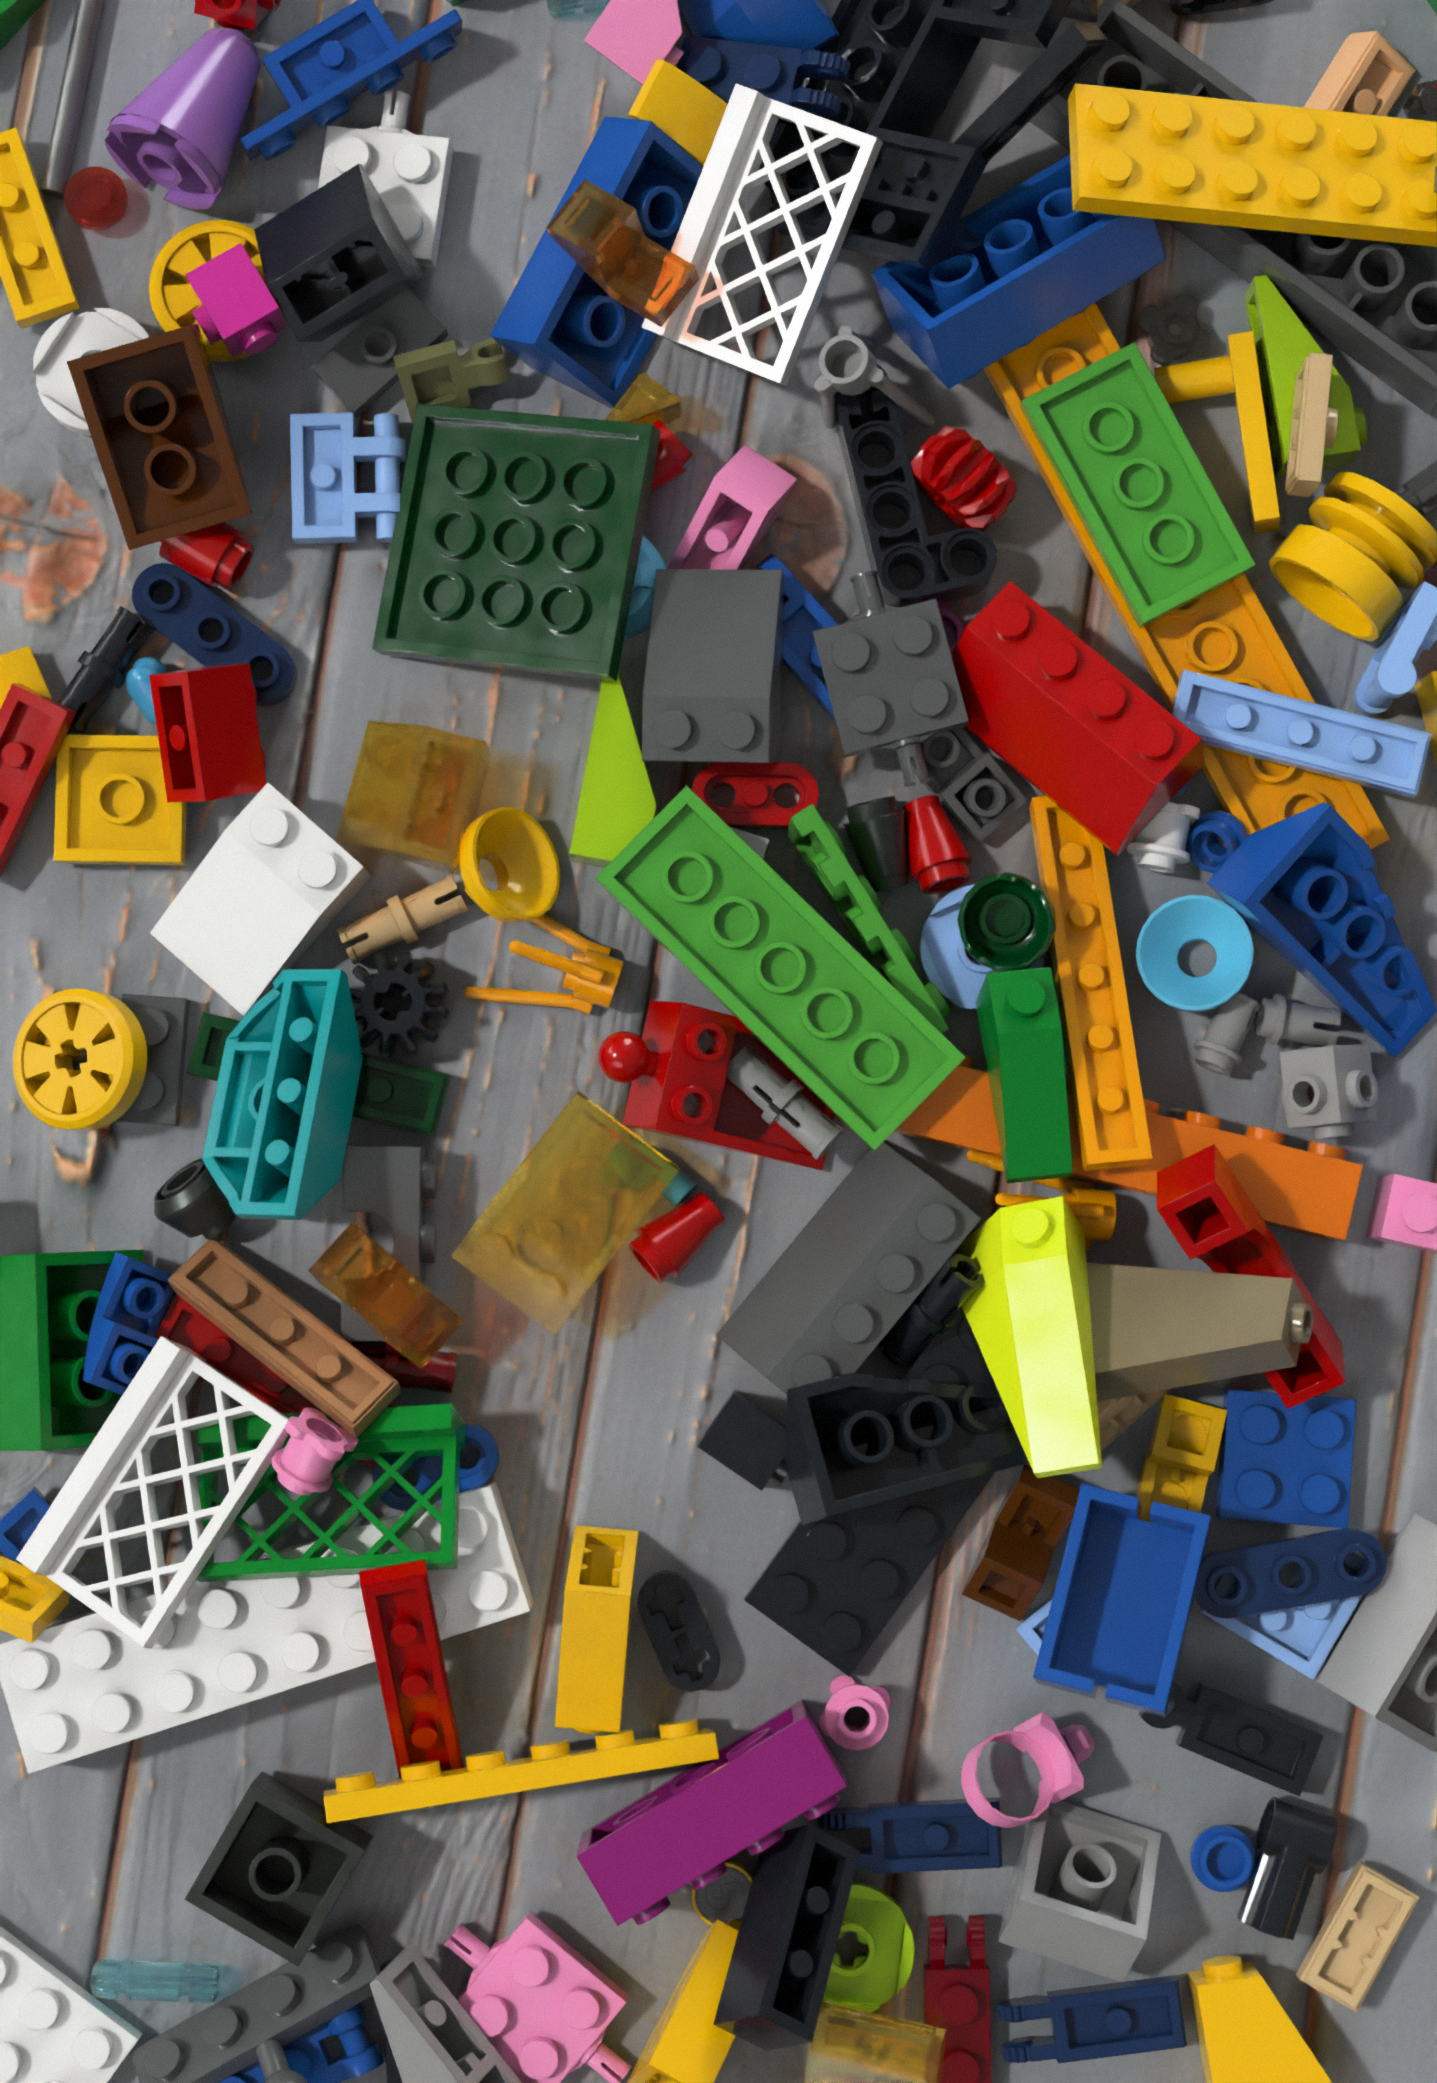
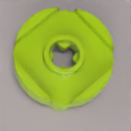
M853 1880L838 1940L843 1938L845 1931L857 1932L858 1941L867 1944L868 1949L866 1954L855 1955L853 1965L841 1964L839 1952L835 1951L820 2010L839 2017L868 2015L880 2009L879 2005L889 2001L895 1993L897 1995L910 1977L915 1954L913 1934L900 1904L893 1897L888 1896L882 1889L866 1882Z

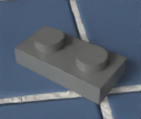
M122 994V1002L133 1012L143 1030L147 1046V1069L137 1098L116 1122L179 1126L190 1000L177 997Z

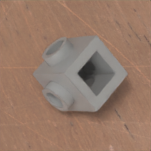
M1369 1044L1330 1045L1279 1053L1283 1083L1281 1102L1286 1111L1287 1129L1313 1128L1315 1140L1353 1136V1123L1378 1121L1376 1109L1378 1085L1372 1072Z

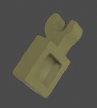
M494 339L484 340L473 345L461 356H458L454 340L393 356L411 422H414L417 403L467 408L472 406L468 392L469 389L497 385L510 380L502 346Z

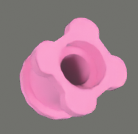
M306 1407L302 1410L299 1418L289 1417L285 1430L291 1437L285 1448L278 1449L271 1459L272 1467L278 1473V1481L288 1490L299 1495H311L313 1492L322 1493L328 1491L334 1481L331 1471L335 1463L341 1460L345 1451H354L359 1440L344 1428L327 1419L326 1415L321 1411Z
M846 1674L836 1676L829 1686L832 1696L825 1706V1711L818 1718L820 1730L845 1749L859 1751L873 1747L882 1739L888 1727V1709L891 1705L889 1693L884 1687L879 1685L870 1688L857 1684L851 1676L848 1677ZM860 1706L867 1710V1718L863 1723L850 1725L844 1720L845 1713L851 1707Z

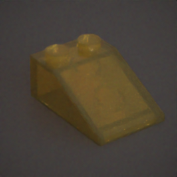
M578 1091L493 1198L451 1257L555 1335L572 1316L681 1168Z

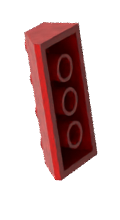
M1011 581L966 626L951 654L969 720V725L964 727L1116 856L1133 841L1204 765L1202 739Z

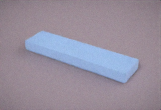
M1183 670L1180 675L1171 714L1199 736L1204 745L1408 798H1414L1418 793L1432 737L1431 733L1188 670Z

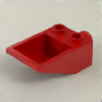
M650 1001L642 1038L632 1032L620 1031L609 1035L600 1045L598 1064L605 1076L619 1083L632 1082L622 1125L762 1158L823 1170L826 1153L816 1160L812 1157V1153L777 1122L770 1126L762 1119L761 1115L764 1111L728 1079L726 1080L730 1061L745 1046L750 1045L755 1053L788 1082L796 1079L804 1086L802 1094L832 1121L834 1120L835 1113L735 1016L683 1002Z

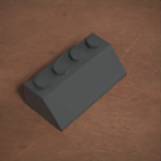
M884 1142L875 1151L869 1148L717 1332L716 1336L786 1395L787 1390L793 1387L848 1373H855L981 1218L931 1176Z

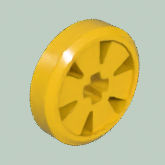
M228 220L204 221L183 229L165 244L153 264L149 281L152 310L164 332L198 324L192 311L202 304L185 274L239 243L243 245L266 285L254 229ZM199 325L211 362H231L251 356L247 355L244 351L233 358L222 339L211 345Z
M74 988L62 990L48 996L37 1004L24 1020L18 1032L13 1051V1075L16 1088L23 1103L42 1122L56 1128L68 1130H96L119 1119L137 1098L147 1069L146 1040L136 1016L119 999L106 993ZM78 1049L86 1050L87 1062L79 1064L81 1071L74 1070L72 1064L73 1057L80 1056Z

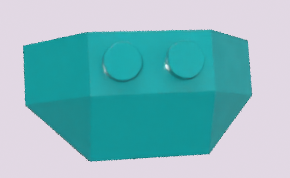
M283 969L272 983L274 988L253 1005L226 1038L202 1161L228 1199L232 1210L240 1218L301 1220L341 1179L363 1061L348 977L342 969Z

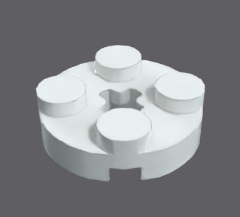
M94 308L96 312H84L77 316L72 312L60 317L42 335L34 353L33 371L36 374V386L43 405L60 424L78 434L91 436L67 361L149 337L148 333L137 321L115 309Z

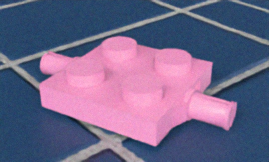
M530 1911L508 1937L496 1942L491 1948L469 1931L462 1922L446 1940L444 1946L451 1949L473 1968L466 1989L456 2000L522 2083H561L568 2073L580 2068L584 2063L589 2065L609 2083H620L621 2078L623 2079L628 2073L631 2064L625 2062L602 2042L606 2027L627 2003L629 1994Z

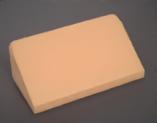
M1377 30L1352 33L1343 42L1303 108L1388 116L1416 69Z

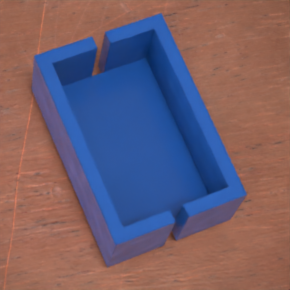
M1081 1483L1033 1678L1038 1684L1093 1699L1096 1697L1098 1686L1107 1688L1105 1698L1108 1703L1166 1718L1212 1526L1211 1516L1152 1501L1149 1513L1151 1522L1139 1519L1141 1512L1140 1498Z

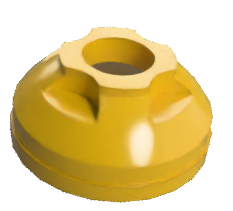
M500 807L478 817L470 823L464 832L460 844L459 869L465 886V892L484 912L494 919L505 923H519L538 918L551 909L557 899L560 888L561 873L559 860L548 834L534 818L516 808ZM481 858L489 861L497 873L498 886L496 891L489 889L483 882L479 871Z

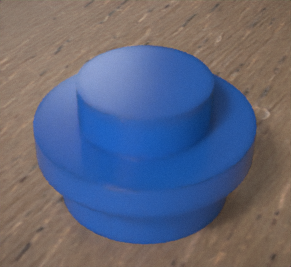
M1215 1825L1202 1831L1194 1840L1190 1851V1863L1195 1876L1204 1886L1217 1892H1231L1245 1885L1253 1875L1256 1865V1854L1251 1841L1243 1832L1229 1825Z

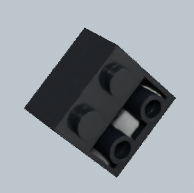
M362 164L352 167L254 229L266 285L299 342H322L425 278Z

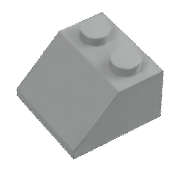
M1038 1793V1795H1037V1797H1036V1799H1035V1802H1034V1805H1033V1808H1032L1031 1813L1033 1812L1034 1807H1035V1805H1036V1803H1037V1800H1038V1798H1039V1793ZM1059 1801L1055 1804L1050 1803L1045 1811L1027 1824L1007 1889L998 1942L1123 1982L1147 1940L1162 1833L1064 1801Z

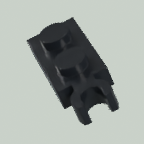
M1174 1682L1166 1718L1139 1711L1138 1715L1152 1727L1165 1729L1174 1725L1181 1726L1182 1728L1176 1740L1178 1746L1299 1797L1324 1737L1315 1730L1202 1683H1199L1192 1700L1185 1697L1181 1687Z

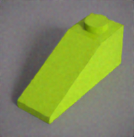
M1261 275L1253 277L1244 294L1249 329L1253 331L1274 475L1279 477L1286 476L1296 372L1310 353H1325L1269 277ZM1333 364L1328 408L1338 410V424L1332 448L1324 447L1322 470L1349 466L1361 451L1360 445L1365 444L1367 440L1364 411L1361 406H1353L1351 389Z
M619 674L617 682L601 681L569 851L572 862L604 868L658 815L656 801L645 763L642 761V753Z

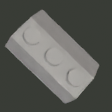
M1415 1513L1406 1529L1397 1535L1392 1544L1390 1556L1387 1560L1386 1572L1382 1581L1375 1589L1363 1594L1358 1603V1611L1341 1640L1337 1641L1325 1660V1667L1316 1681L1434 1753L1437 1750V1525Z

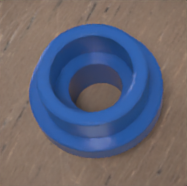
M1210 811L1199 817L1192 825L1187 840L1188 853L1197 867L1206 872L1216 873L1248 837V832L1241 821L1232 814L1224 811ZM1217 834L1223 839L1226 848L1218 842Z

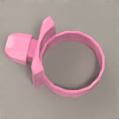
M1041 1712L1014 1727L1013 1732L1004 1731L993 1734L980 1741L968 1752L961 1771V1785L966 1801L978 1817L992 1826L1012 1828L1023 1825L1037 1818L1049 1807L1050 1803L1055 1804L1084 1789V1777L1078 1764L1091 1756L1095 1749V1742L1085 1726L1072 1724L1058 1730L1053 1718ZM998 1741L1011 1744L1023 1753L1027 1751L1037 1764L1042 1781L1039 1782V1798L1033 1812L1025 1818L1006 1816L993 1808L982 1794L977 1780V1760L987 1743Z

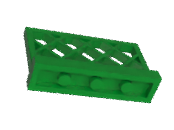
M452 1403L386 1407L357 1437L359 1441L354 1451H345L341 1460L335 1463L331 1471L334 1480L331 1485L352 1506L325 1533L304 1513L324 1492L301 1495L293 1503L274 1484L278 1480V1473L271 1463V1466L266 1470L233 1521L255 1542L235 1562L214 1563L213 1552L197 1580L199 1582L359 1574V1571L424 1559L427 1570L457 1569L460 1449H465L466 1424ZM301 1412L281 1414H283L287 1418L291 1416L299 1418ZM325 1414L326 1417H327V1419H329L330 1421H332L333 1423H335L336 1425H338L339 1427H341L338 1423H336L333 1419H331L327 1414ZM258 1415L233 1420L237 1453L257 1449L270 1429L271 1424ZM219 1424L196 1429L195 1443L202 1450L201 1463L224 1457ZM290 1435L287 1437L286 1441L284 1442L281 1448H285L286 1444L288 1443L291 1437ZM443 1455L442 1477L423 1496L402 1477L405 1471L419 1457ZM399 1458L392 1466L384 1460ZM356 1460H373L385 1473L357 1499L337 1479ZM247 1463L241 1464L239 1467H245ZM219 1470L200 1475L199 1496L201 1510L219 1506L223 1502V1499L218 1495ZM396 1482L416 1503L388 1529L368 1509ZM269 1489L288 1509L259 1536L240 1516ZM442 1496L440 1513L433 1504ZM427 1511L441 1525L440 1551L412 1552L399 1539ZM363 1515L383 1536L364 1555L348 1556L335 1542ZM299 1518L319 1539L300 1558L283 1559L270 1546ZM211 1519L203 1521L204 1529ZM393 1545L401 1552L385 1554ZM328 1549L336 1555L334 1557H321ZM264 1552L273 1559L256 1561Z

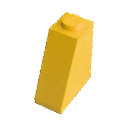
M575 1525L564 1590L555 1727L572 1728L584 1734H596L602 1731L620 1733L639 1531Z
M717 1919L704 1932L626 2083L715 2082L735 2039V2035L713 2024L740 1928V1921L729 1919L727 1924Z
M1235 1955L1218 1956L1204 1960L1202 1962L1203 1969L1187 1972L1205 2083H1332L1251 1961L1242 1963L1241 1957Z

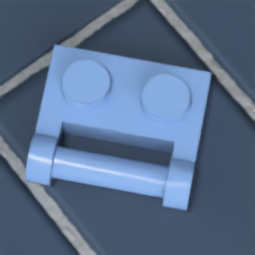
M1424 581L1403 602V606L1389 623L1354 689L1352 696L1353 704L1362 715L1375 717L1384 713L1392 704L1393 698L1405 695L1415 685L1417 674L1412 663L1418 660L1423 650L1429 651L1437 639V587Z

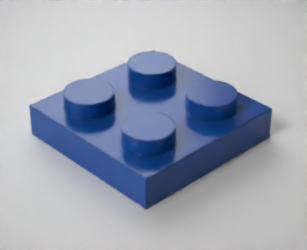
M1224 1388L1223 1409L1228 1411L1220 1445L1216 1517L1348 1528L1356 1399L1316 1396L1287 1409L1276 1392Z

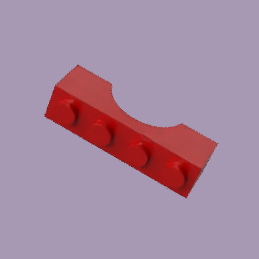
M1213 1144L1158 1171L1157 1211L1190 1260L1199 1258L1216 1273L1293 1278L1305 1302L1311 1305L1313 1310L1312 1334L1308 1343L1300 1344L1297 1366L1263 1372L1286 1408L1290 1409L1346 1383L1341 1340L1216 1145Z

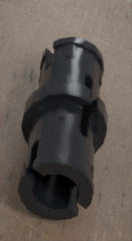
M122 606L117 610L118 613L91 653L83 651L77 660L82 666L57 701L77 712L71 726L82 733L86 732L88 729L86 727L113 687L121 689L126 681L122 674L149 634L151 635L155 630L148 623L140 621L137 615Z
M955 1254L947 1261V1264L939 1271V1274L921 1291L878 1344L879 1347H886L893 1341L882 1352L890 1362L901 1367L909 1366L938 1332L942 1335L950 1329L956 1321V1313L960 1307L985 1283L983 1274H977L970 1280L981 1269L979 1265L969 1257L961 1254Z

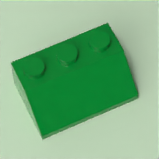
M144 1249L0 1256V1451H47L90 1446L122 1397V1395L83 1381L85 1356L95 1309L115 1252L144 1263Z

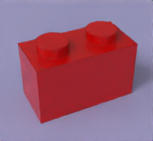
M250 663L207 666L149 675L167 802H201L259 792L266 785L264 770L266 760L260 742L256 713L257 694L252 682Z

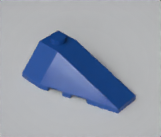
M1325 802L1248 835L1209 879L1207 884L1227 905L1236 910L1247 925L1383 1050L1395 1058L1436 1013L1437 1009L1413 951L1405 946L1393 916L1397 913L1391 898L1382 892L1372 868L1376 865L1369 846L1331 805Z

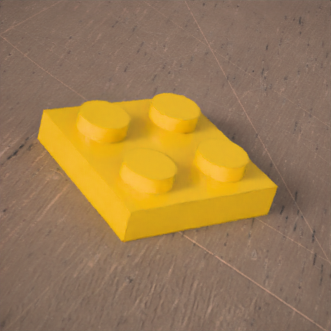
M66 735L56 757L54 861L58 864L185 866L187 802H167L158 736Z

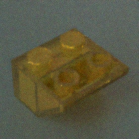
M368 720L335 842L459 875L460 844L464 832L470 823L474 821L491 758V752L487 743L424 725Z

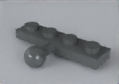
M357 1923L309 1950L299 1967L288 1962L133 2049L130 2053L139 2083H219L258 2060L265 2078L264 2083H308L303 2075L290 2070L283 2046L373 1996L369 1984L382 1972L369 1934Z

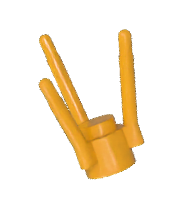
M544 914L529 921L582 953L573 951L572 957L569 959L516 940L510 942L509 949L512 953L566 972L562 987L574 991L573 994L468 986L463 990L464 996L468 999L564 1007L590 1014L593 1004L606 1009L609 1008L624 961L609 956L610 947L592 942Z
M973 1151L966 1153L969 1161L1005 1173L1002 1158ZM1066 1177L1031 1181L1066 1192L1060 1193L1059 1197H1064L1085 1230L1086 1252L1090 1249L1091 1240L1110 1241L1116 1221V1197L1113 1191L1095 1190L1093 1181L1073 1180ZM998 1193L995 1196V1202L1001 1206H1012L1049 1199L1009 1193Z

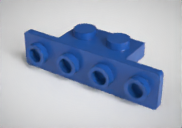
M357 0L262 58L263 65L290 109L240 139L248 159L253 160L262 154L265 160L268 161L280 156L298 142L294 135L314 122L317 123L319 128L333 124L351 110L348 102L369 89L373 96L382 94L394 87L405 77L401 69L423 57L426 64H429L451 52L458 45L455 37L462 32L463 20L457 10L454 9L398 43L374 1Z

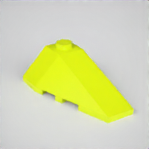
M1063 1196L999 1208L958 1247V1254L969 1257L981 1268L970 1280L977 1274H983L985 1283L965 1301L962 1309L1037 1478L1100 1469L1102 1468L1085 1230Z

